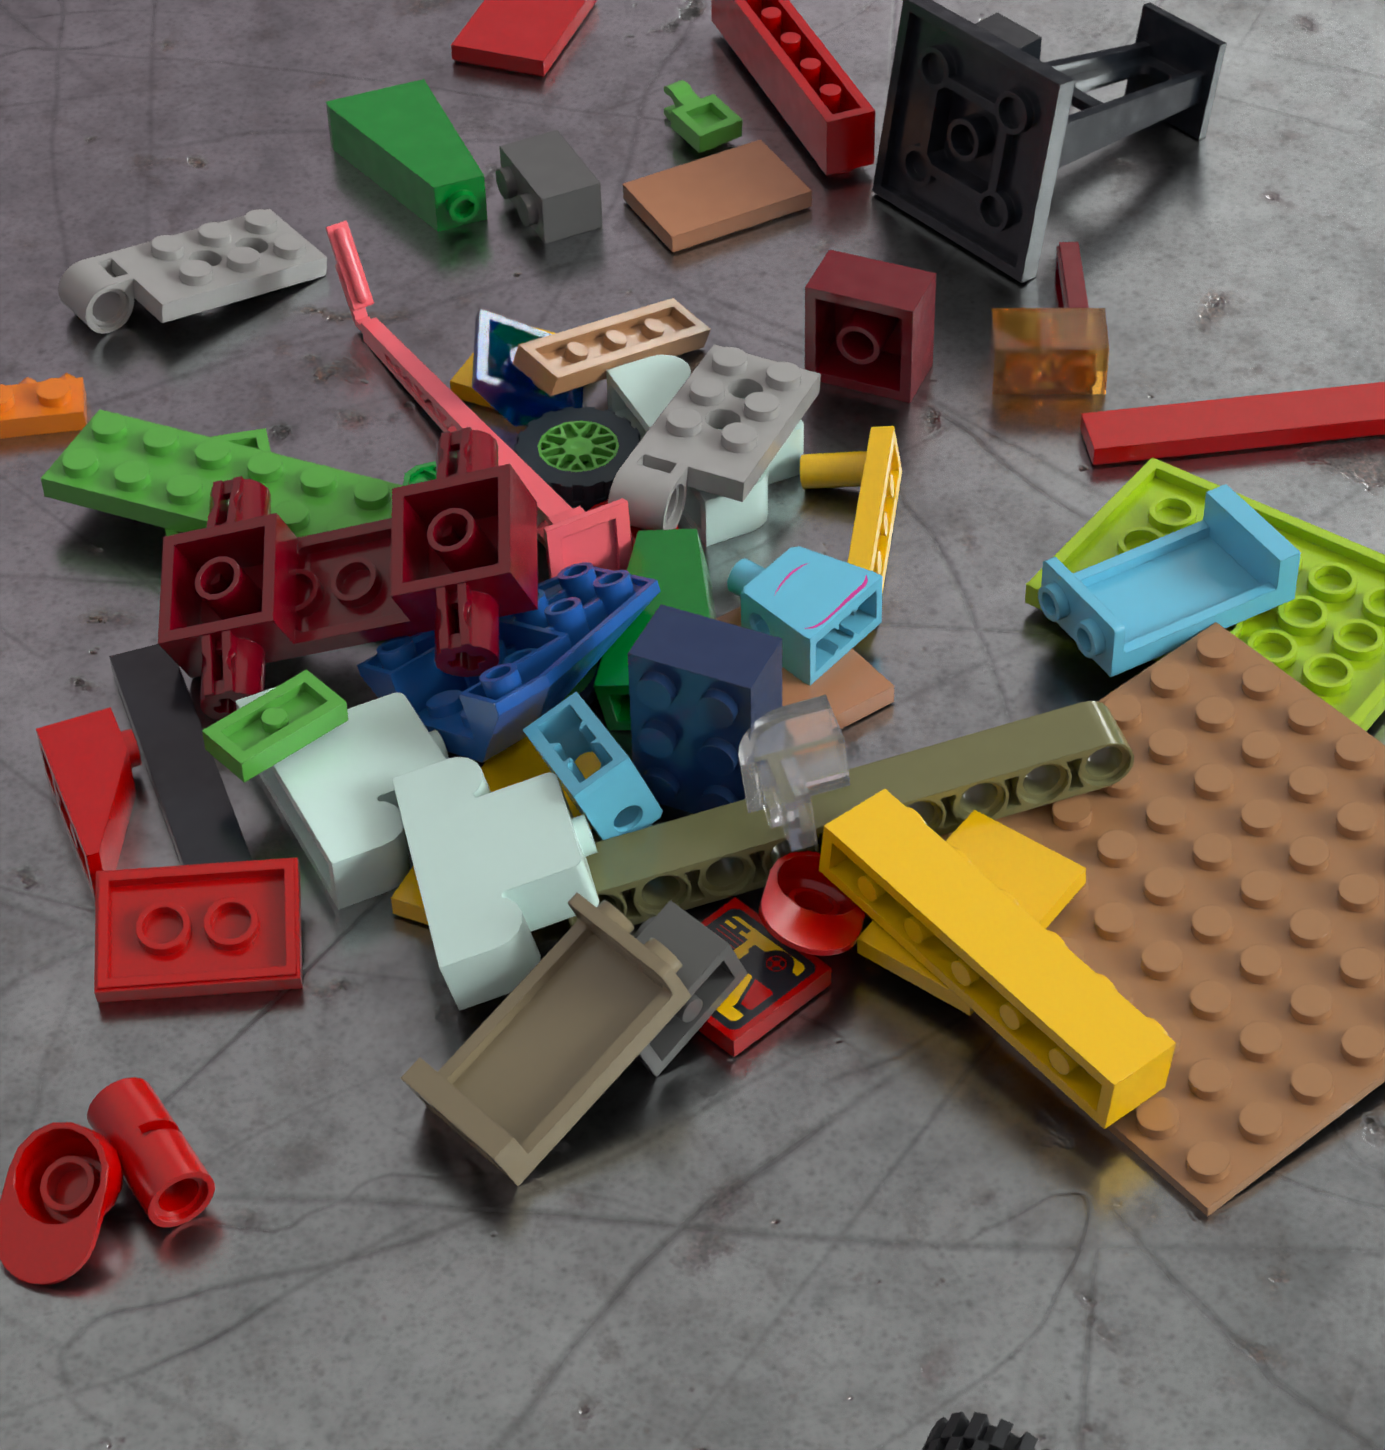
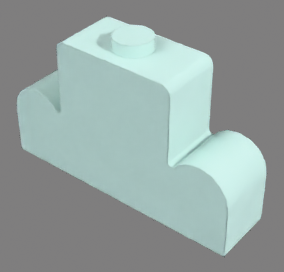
M655 355L607 369L608 410L615 412V415L621 418L625 417L631 421V426L638 429L642 439L691 375L689 364L673 355ZM799 421L743 502L687 486L686 501L682 515L693 529L697 528L698 535L706 547L753 532L761 528L767 521L768 484L800 474V457L804 454L803 421Z
M274 688L236 700L237 710ZM392 693L347 709L348 721L259 774L338 910L391 891L401 884L410 871L408 842L392 778L449 758L444 741L438 731L428 732L414 708L402 693Z
M464 757L444 759L393 777L392 782L438 965L459 1011L511 993L541 961V955L531 931L576 916L567 904L576 893H579L595 907L599 904L597 891L586 856L598 852L585 815L573 817L557 775L550 772L491 792L478 763Z

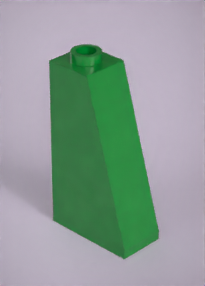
M424 79L326 101L330 142L333 150L437 232L488 220L484 174Z
M697 528L641 530L637 533L627 571L632 575L656 579L661 591L601 658L594 689L608 731L631 730L628 652L659 606L662 604L717 620L710 573Z

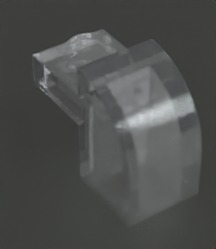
M826 695L785 705L768 712L756 720L751 729L748 728L739 746L738 755L747 811L751 813L764 809L771 828L782 826L791 851L818 845L811 796L850 786L845 738Z

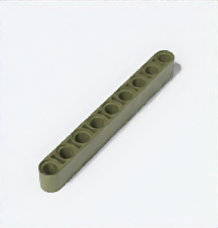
M1097 701L1080 702L595 842L598 853L586 856L597 891L599 904L603 900L608 901L632 925H636L657 916L670 900L681 909L687 910L765 887L769 872L777 859L791 852L813 851L821 853L824 825L883 789L889 791L906 807L916 810L926 825L941 836L954 832L974 809L995 820L1113 785L1129 773L1133 767L1134 755L1107 706ZM577 916L568 918L571 927L576 923Z

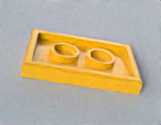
M975 809L946 840L951 847H956L963 851L972 865L998 888L1005 889L1011 893L1019 906L1045 929L1086 883V868ZM874 920L859 935L857 940L858 954L968 1015L974 1012Z

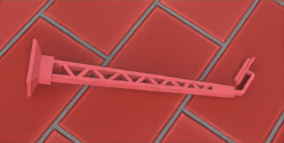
M343 221L325 227L337 262L335 264L354 324L363 333L364 342L443 432H454L462 428L471 427L472 430H480L494 437L498 444V466L511 464L537 501V539L546 548L549 579L557 576L564 568L582 562H589L595 567L613 571L627 570L632 554L628 501L621 498L587 512L581 506L572 508L386 326L376 317L371 319L368 316L365 307L373 305L374 301L348 223Z

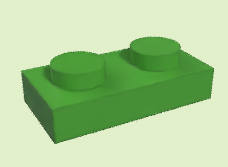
M306 669L202 730L205 750L245 783L348 721L347 704L343 698Z

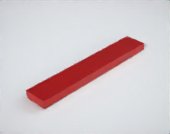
M1385 382L1081 413L1080 431L1093 465L1148 460L1152 457L1158 459L1385 435Z

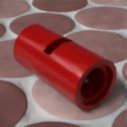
M131 1077L118 1080L101 1090L88 1108V1123L93 1131L104 1135L116 1149L123 1169V1178L151 1222L159 1227H175L198 1216L213 1198L215 1192L214 1180L151 1085L144 1079Z

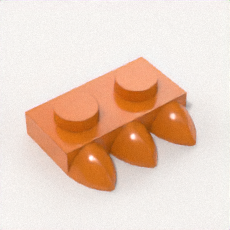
M65 373L59 378H50L42 382L26 377L19 384H0V439L78 431L87 425V402L83 377L76 378L69 373Z

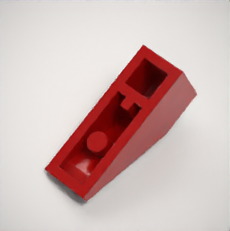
M111 707L36 728L46 777L94 899L96 893V871L117 869L137 794L132 768L142 765L133 731L131 729L120 731Z

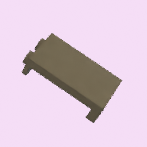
M576 893L567 902L577 916L576 923L437 1072L419 1057L401 1077L403 1082L428 1109L517 1186L526 1179L692 997L676 974L682 967L678 958L653 937L645 944H642L630 934L635 929L632 923L606 900H603L598 907H595L579 893Z

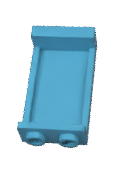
M1224 484L1206 492L1204 516L1200 522L1076 573H1072L1057 557L1043 561L1042 581L1038 591V599L1046 617L1053 622H1057L1076 641L1078 648L1086 657L1092 658L1110 677H1113L1172 652L1215 622L1224 628H1228L1295 598L1301 552L1227 484Z

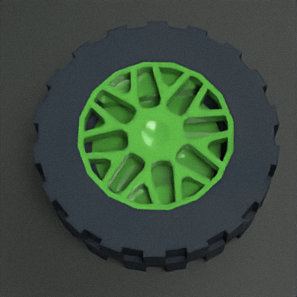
M584 406V408L566 407L560 411L544 413L541 418L533 419L526 424L527 428L524 431H520L517 436L514 452L572 508L581 506L587 512L594 505L608 500L613 480L619 468L641 441V436L638 429L631 426V421L625 417L621 418L615 415L613 411L607 409L603 411Z

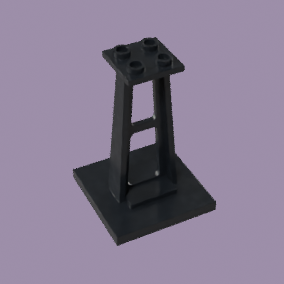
M903 0L872 192L1022 283L1036 278L1058 168L1161 120L1168 122L1198 140L1205 138L1227 43L1149 2L1143 4L1135 44L1042 62L933 0ZM1127 80L1124 96L1105 103L1085 93ZM1071 105L1081 110L1069 115Z

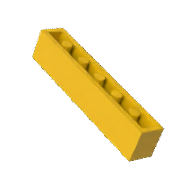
M883 789L824 825L819 871L1104 1130L1165 1088L1176 1042L1168 1036L1165 1029L1153 1018L1142 1014L1118 993L1113 983L1107 977L1094 972L1070 951L1058 934L1046 930L1022 909L1011 893L1005 889L998 888L975 868L963 851L956 847H951L927 826L916 810L906 807L889 791Z

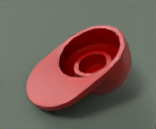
M813 851L791 852L777 859L769 872L759 906V916L762 924L775 939L799 952L831 956L848 951L859 938L865 912L819 871L821 853Z
M52 1122L33 1131L18 1147L9 1166L0 1199V1260L4 1267L18 1279L36 1285L55 1284L73 1276L90 1258L98 1239L103 1217L115 1205L123 1186V1169L117 1151L104 1135L74 1122Z

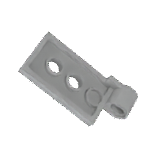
M258 209L249 211L245 216L223 222L205 223L194 230L175 235H161L155 237L150 242L78 261L71 265L61 277L58 293L61 301L90 329L97 333L105 334L119 329L127 322L133 311L134 298L161 323H165L326 276L327 257L271 209Z
M713 345L619 468L610 489L608 503L621 498L628 501L630 526L643 530L676 529L680 521L686 501L687 486L743 502L818 396L821 374L799 368L790 362H776L747 354L739 348Z

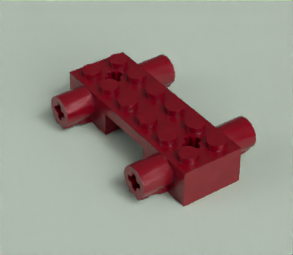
M471 427L462 428L459 431L441 433V438L438 439L436 445V479L392 488V518L296 537L277 513L271 514V493L269 489L260 482L244 479L242 476L234 477L232 480L213 482L206 528L163 537L158 645L190 678L201 676L200 708L205 715L215 720H221L237 710L236 700L264 691L266 663L435 630V664L437 668L453 676H480L483 672L497 666L499 663V617L538 610L537 501L511 464L498 466V444L496 439L486 432L472 430Z

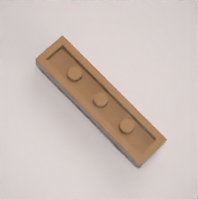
M671 298L519 344L513 364L526 374L535 386L550 396H554L606 379L607 369L650 356H678L703 348L711 329L678 301Z

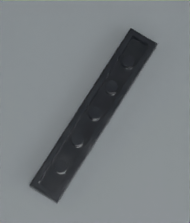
M158 644L109 656L117 687L180 864L194 865L252 861L214 757L205 750L203 728L179 665Z

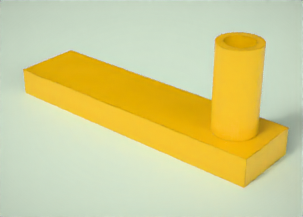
M894 426L871 427L867 451L802 454L800 457V480L803 489L860 487L847 563L882 575V594L902 477V467Z

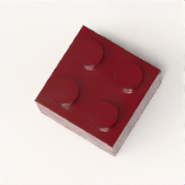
M829 249L805 286V370L820 373V382L911 403L933 365L936 273Z

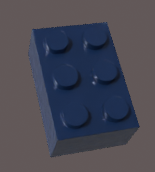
M661 604L628 652L632 761L658 804L693 814L777 790L783 781L782 638Z

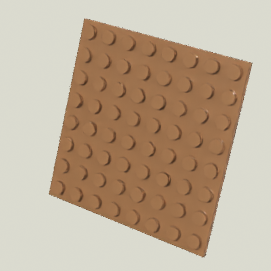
M1217 622L1097 701L1102 702L1109 708L1134 755L1133 767L1124 778L1102 789L995 819L997 822L1086 868V883L1046 930L1058 934L1070 951L1094 972L1107 977L1113 983L1118 993L1146 1017L1156 1020L1165 1029L1168 1036L1176 1042L1165 1088L1110 1125L1107 1129L1207 1217L1385 1082V745ZM953 832L941 835L940 837L946 841ZM865 913V916L872 922L873 919Z

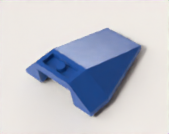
M589 562L573 564L561 570L557 576L538 583V610L499 617V663L497 666L483 672L480 676H453L437 668L435 664V630L387 640L377 647L376 655L358 664L357 667L363 680L378 698L396 692L404 694L428 732L438 731L444 741L447 752L483 763L527 737L523 729L558 705L661 590L656 579L632 575L627 570L613 571L595 567Z

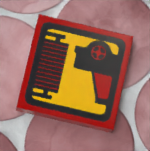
M736 897L700 922L730 944L748 973L699 1029L701 1033L732 1057L737 1056L831 985L832 968L815 955L799 952L775 939L762 924L759 914Z

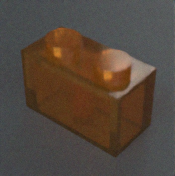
M992 308L990 337L992 395L1106 394L1110 349L1105 308Z

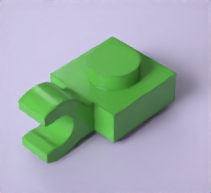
M684 80L664 86V92L674 102V105L664 108V114L671 122V128L697 152L701 153L742 137L743 119L715 94L700 98Z

